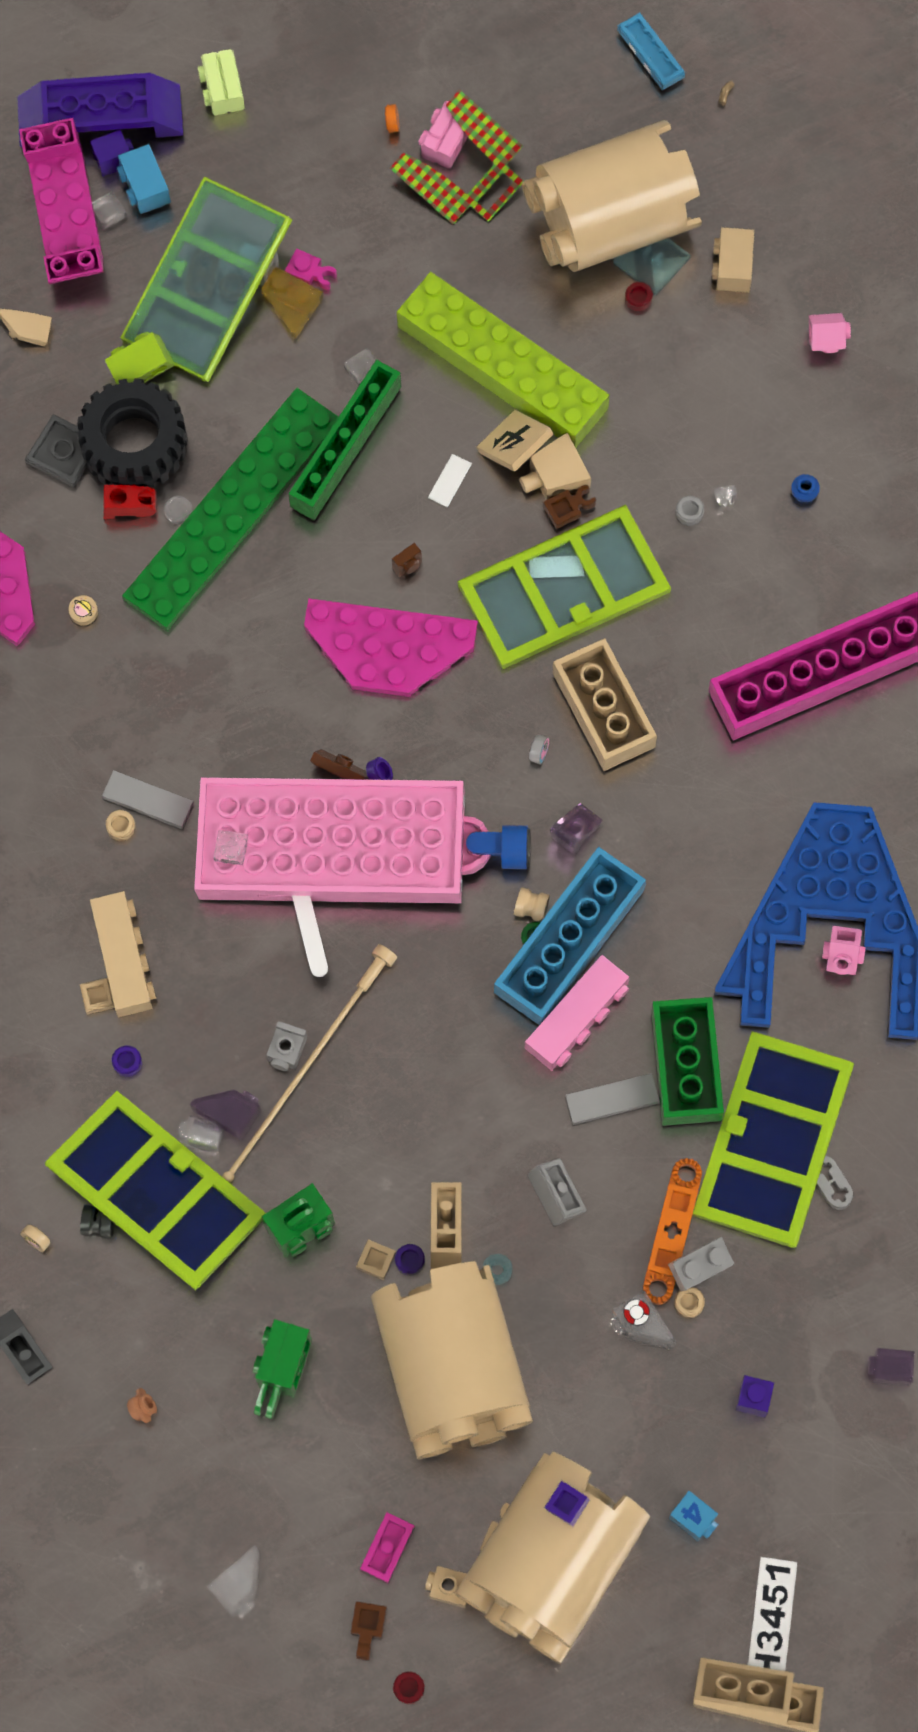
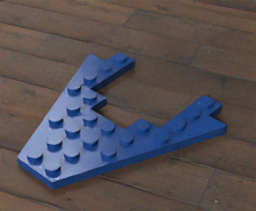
M813 802L718 981L714 995L742 997L740 1026L770 1028L776 943L804 945L807 917L865 922L863 947H866L865 950L892 952L888 1038L918 1040V926L872 807Z

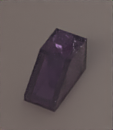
M230 1090L196 1098L190 1103L193 1112L241 1141L244 1140L262 1112L258 1104L259 1099L247 1091H243L241 1094L236 1090Z

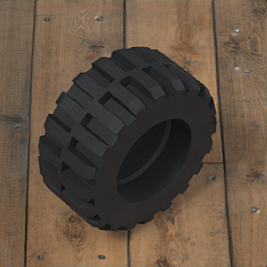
M135 378L134 382L129 383L127 379L118 380L119 384L114 386L108 383L103 386V392L95 391L90 396L91 404L86 402L81 409L83 416L78 417L77 427L79 431L77 436L82 456L87 462L89 471L93 476L98 475L99 481L105 485H109L112 482L113 485H137L155 488V482L160 481L163 484L169 479V472L172 474L176 473L180 467L179 461H183L186 454L187 433L181 408L178 402L172 399L171 393L166 389L160 392L159 385L154 382H149L146 385L143 379ZM141 418L152 422L158 427V435L152 444L137 452L118 451L109 446L106 441L111 429L126 419Z

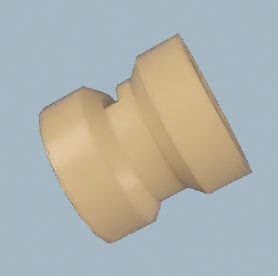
M521 887L514 915L519 917L530 916L534 921L541 922L545 917L550 895L542 892L534 894L530 889Z

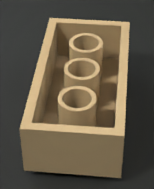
M605 638L553 661V675L603 771L656 747L657 735Z

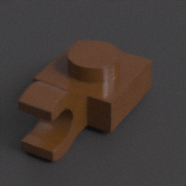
M356 1601L351 1634L359 1636L356 1653L357 1659L369 1661L372 1638L382 1639L387 1606Z

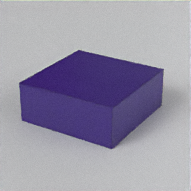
M561 1481L544 1508L573 1527L590 1499Z

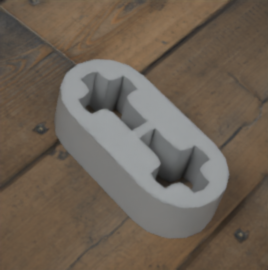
M825 1156L823 1166L829 1165L831 1167L828 1174L832 1180L828 1181L823 1174H819L816 1186L830 1207L836 1210L845 1209L851 1204L853 1190L836 1162L831 1157ZM835 1184L840 1192L843 1190L847 1192L844 1197L845 1202H841L839 1199L835 1201L832 1199L835 1192L831 1185Z

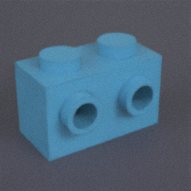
M149 144L118 155L120 166L116 167L121 182H127L129 189L126 190L131 206L137 205L140 214L171 203L169 189Z

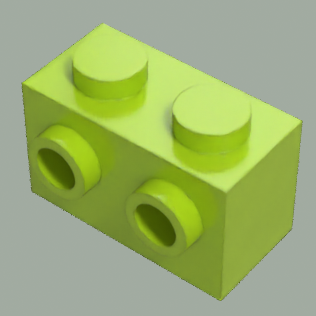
M144 332L135 337L134 343L127 347L125 345L117 347L111 351L110 357L104 359L117 384H119L118 380L127 379L129 383L134 382L135 378L143 379L145 383L175 366L163 340L153 332Z

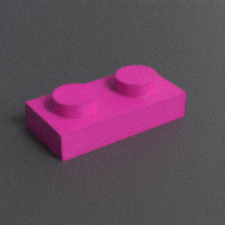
M386 1512L360 1570L389 1583L415 1525Z

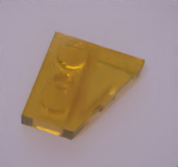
M278 267L274 268L261 288L262 294L272 304L280 320L284 321L291 336L297 338L324 297L321 290Z

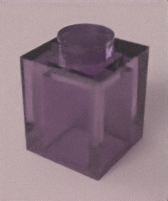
M877 1348L874 1356H869L868 1374L873 1375V1383L909 1387L913 1382L915 1351Z

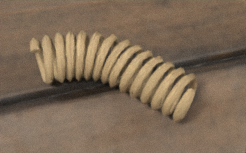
M733 81L727 82L721 88L719 103L722 106L726 104L728 92L734 88Z

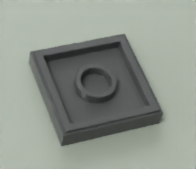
M53 414L24 459L26 464L74 488L88 466L80 449L77 436L78 427Z

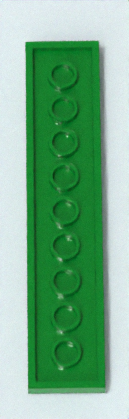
M296 388L122 595L123 600L168 632L308 464L339 416L299 388Z

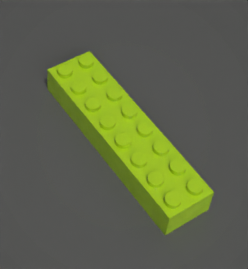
M431 271L397 311V327L521 413L550 427L553 435L557 438L568 433L575 448L578 447L609 408L610 394Z

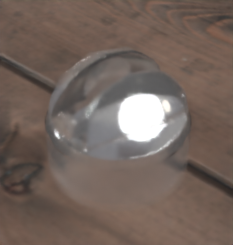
M727 485L713 489L715 499L719 505L726 507L728 503L729 505L735 503L737 499L736 485Z

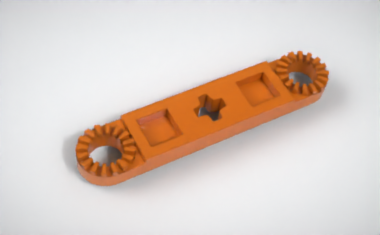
M680 1159L672 1169L643 1284L645 1299L654 1305L665 1304L673 1294L676 1281L668 1263L682 1257L702 1177L701 1166L693 1159ZM684 1166L691 1167L695 1171V1178L690 1182L682 1181L678 1175L680 1168ZM671 1223L676 1224L677 1230L681 1231V1235L676 1234L674 1239L668 1238V1232L664 1231L665 1227L670 1228ZM655 1281H660L666 1285L667 1292L664 1296L656 1297L649 1291V1286Z

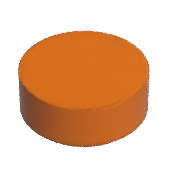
M386 105L385 119L387 130L389 133L399 132L400 125L397 105Z

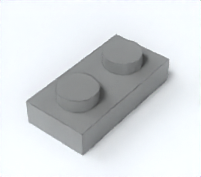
M722 1237L716 1238L668 1263L680 1291H685L734 1265Z

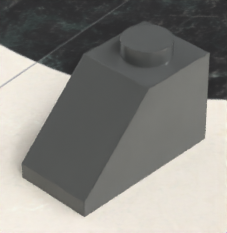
M13 1309L1 1316L0 1347L28 1385L51 1369L52 1366Z

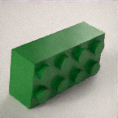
M712 997L653 1001L651 1014L662 1126L722 1121L724 1106Z

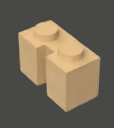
M721 228L720 238H714L713 255H718V263H713L712 280H717L716 290L750 292L754 230Z

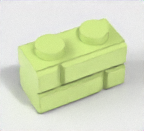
M229 49L219 51L218 53L203 54L201 56L202 66L197 67L200 82H206L207 89L202 90L205 106H211L214 115L245 109L233 50Z

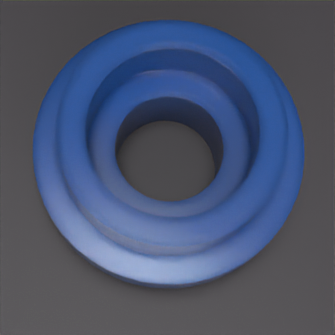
M808 474L797 476L791 486L793 496L801 502L814 500L820 490L817 479ZM807 484L811 488L809 490H803L801 488V485Z

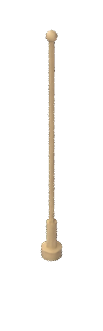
M378 944L374 949L372 956L375 960L356 985L358 987L356 992L231 1169L223 1173L222 1177L229 1183L234 1180V1173L361 993L369 989L384 966L391 967L396 961L397 956L390 949L381 944Z

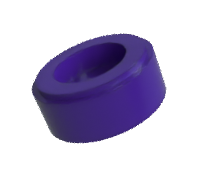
M377 757L367 763L366 772L369 780L393 779L392 768L384 758Z
M127 1045L121 1046L112 1055V1065L119 1075L130 1077L141 1069L142 1058L136 1048Z
M406 1244L400 1247L395 1255L397 1269L402 1274L408 1276L421 1272L425 1265L423 1250L414 1244Z

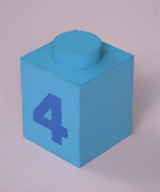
M691 1491L686 1493L669 1516L672 1522L696 1541H699L702 1536L708 1539L719 1525L714 1521L718 1513Z

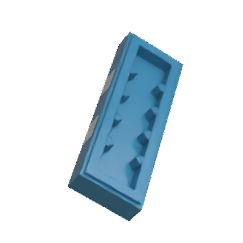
M641 13L634 15L617 26V31L662 91L685 78L683 68Z

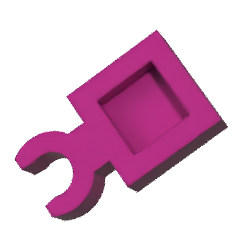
M297 248L284 271L286 277L309 287L313 280L317 281L318 285L325 290H330L331 285L329 281L323 278L325 276L336 278L337 276L335 268L331 266L320 267L322 264L320 258Z

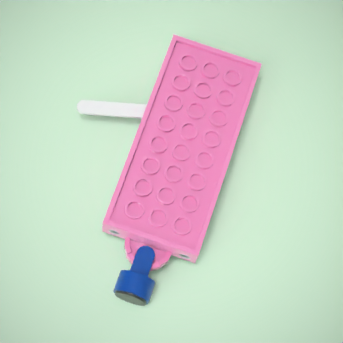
M201 778L194 890L199 900L293 901L311 973L316 977H323L328 972V965L312 901L461 903L462 875L473 874L482 869L491 856H501L502 869H527L528 866L530 867L531 828H528L526 825H503L502 832H489L482 821L475 817L464 816L465 789L463 781Z

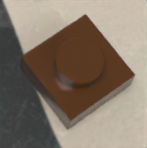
M415 542L392 558V569L399 578L405 573H413L422 562L421 550Z

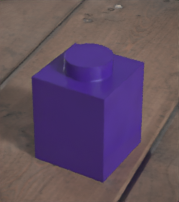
M121 129L90 141L92 153L102 177L117 172L116 167L120 166L118 155L134 150L130 138L124 139Z
M744 1375L736 1411L765 1418L769 1410L775 1382Z

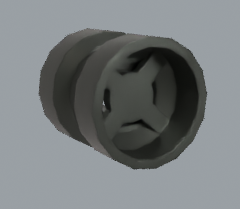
M84 1205L80 1222V1234L90 1236L93 1233H98L102 1237L111 1238L115 1223L93 1205Z

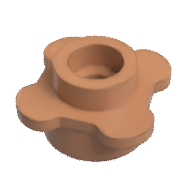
M142 1388L137 1389L136 1396L128 1400V1411L136 1421L149 1423L151 1415L157 1412L153 1398L146 1394V1391Z

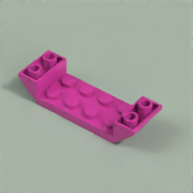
M68 118L19 129L23 153L29 166L46 256L43 258L48 283L53 284L103 273L101 243L84 156L74 119Z

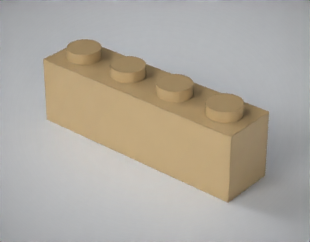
M124 891L90 899L118 1017L153 1009L151 1000L156 999L152 981L146 982L144 972L150 970L146 954L140 955L138 948L139 944H143L139 926L133 927L131 917L137 916L133 899L127 900Z

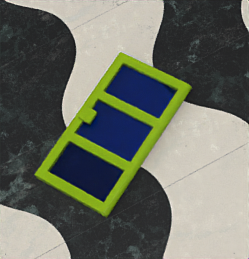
M752 1031L692 1216L790 1248H797L854 1063Z
M118 1091L45 1162L46 1167L194 1290L201 1287L212 1273L263 1221L262 1216L266 1214V1212Z

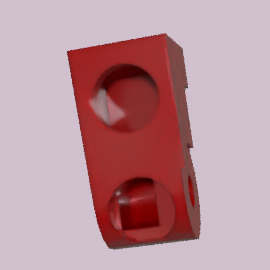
M104 485L103 519H115V516L150 517L156 513L155 489L137 485Z

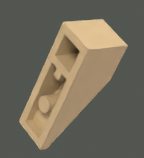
M461 1182L431 1183L432 1270L458 1264L462 1261Z

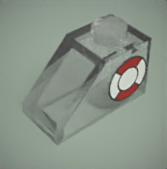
M644 1290L613 1308L612 1315L614 1318L611 1319V1323L619 1335L624 1333L628 1340L667 1350L675 1347L676 1340Z

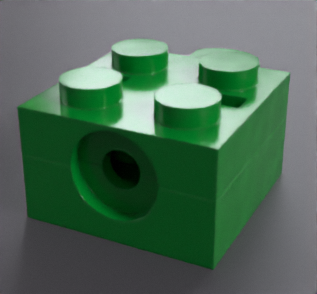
M313 1183L262 1216L265 1229L284 1257L290 1254L294 1257L302 1253L308 1247L306 1245L314 1238H317V1240L323 1239L333 1231L331 1227L335 1225L333 1212Z
M275 1319L272 1327H266L262 1338L264 1353L263 1356L257 1355L252 1371L255 1374L254 1378H256L259 1388H261L254 1408L255 1415L260 1416L262 1414L269 1391H272L266 1411V1418L273 1419L281 1394L295 1397L312 1343L309 1329Z

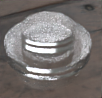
M174 496L165 503V516L170 522L181 524L192 513V505L185 497Z

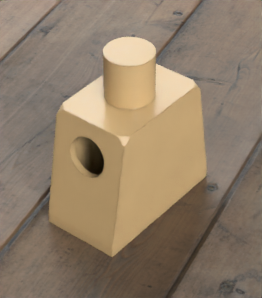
M568 433L530 457V470L532 473L519 478L525 493L540 488L546 500L566 490H569L571 495L576 494L581 486L588 485L590 489L591 477Z

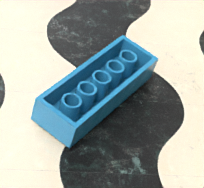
M598 846L494 983V994L540 1025L565 997L644 892L646 879Z

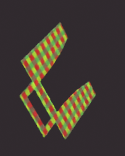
M459 89L446 104V107L471 141L494 163L489 171L466 194L444 175L404 152L390 169L451 224H454L469 206L489 222L524 181L507 166L523 145ZM504 173L513 183L487 211L478 203V200Z

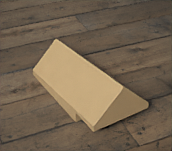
M701 1658L693 1706L789 1731L819 1732L824 1687L793 1683V1672Z

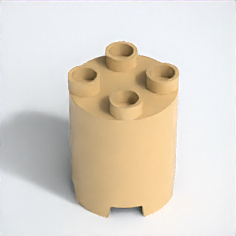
M661 120L540 164L536 168V177L522 182L523 193L531 212L543 211L550 232L540 235V242L546 260L551 267L560 264L562 267L568 266L573 272H577L700 227L702 223L700 217L694 219L687 218L685 203L700 196L696 177L687 152L682 150L668 153L659 136L671 130L669 122Z
M476 1261L430 1270L431 1283L411 1290L408 1293L409 1296L401 1297L395 1283H391L371 1295L410 1441L413 1442L417 1459L429 1458L453 1449L452 1443L466 1439L470 1440L471 1447L494 1443L506 1438V1431L518 1429L533 1422L529 1409L530 1404L489 1265L483 1266L480 1271Z
M552 1452L551 1455L544 1453L537 1465L534 1466L458 1587L455 1595L470 1606L486 1614L484 1618L500 1630L514 1638L518 1634L530 1640L529 1644L536 1650L561 1664L640 1537L650 1516L642 1507L626 1495H623L615 1504L610 1497L588 1483L592 1474L591 1471L560 1454ZM561 1481L590 1499L573 1527L544 1508Z

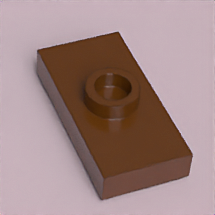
M320 749L313 753L310 760L312 764L342 779L369 780L367 772L353 765L354 761L345 755L338 754L335 756Z

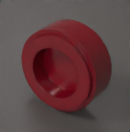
M643 282L630 284L625 291L626 305L634 311H643L650 307L653 299L651 287Z
M403 1672L394 1681V1694L404 1704H414L424 1694V1682L415 1672Z

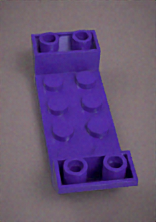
M153 73L45 80L38 82L17 97L19 129L73 118L77 133L154 127L156 138L183 136L180 84ZM19 132V145L20 148H22L21 137Z

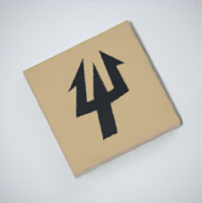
M514 410L476 448L483 456L515 472L553 435L550 427Z

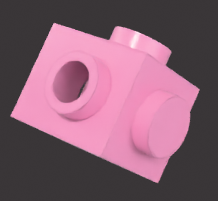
M842 313L808 315L809 344L812 351L835 353L838 352V349H846V339H850L851 330L850 323L845 321Z

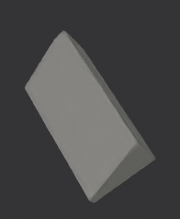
M560 1158L537 1165L528 1173V1178L553 1226L560 1225L587 1211Z

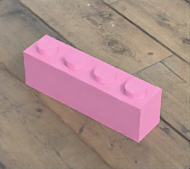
M601 955L525 1041V1049L551 1071L557 1065L559 1067L564 1066L570 1059L572 1053L569 1051L575 1044L582 1045L591 1034V1031H589L590 1027L595 1022L600 1024L610 1012L608 1007L614 1000L617 1002L621 1001L629 991L627 987L629 976L605 956Z

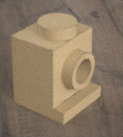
M437 1566L436 1573L430 1571L425 1590L430 1591L429 1598L466 1609L467 1603L456 1596L455 1592L467 1574ZM447 1579L454 1582V1588L450 1591H446L442 1587L443 1582Z

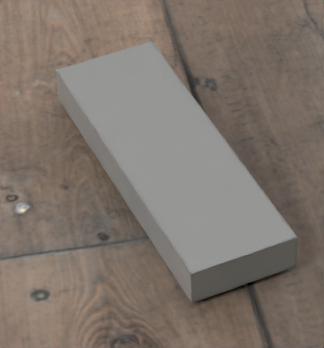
M114 770L102 794L104 800L182 830L194 805V802L190 799Z
M652 1073L565 1095L573 1125L656 1105L660 1102Z

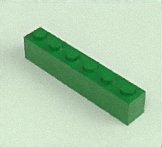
M376 359L289 492L291 508L313 520L316 519L400 390L401 372Z

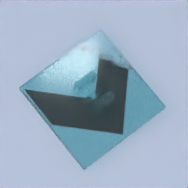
M667 238L618 256L613 263L637 282L649 285L653 294L657 295L691 258V255Z

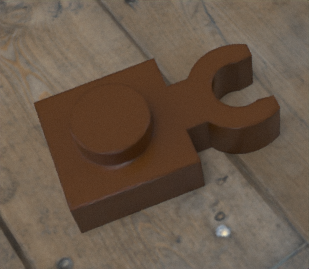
M588 485L581 486L573 496H571L569 490H566L543 501V507L556 529L580 518L581 508L591 509L596 505L595 497L590 500L582 498L583 495L589 493Z

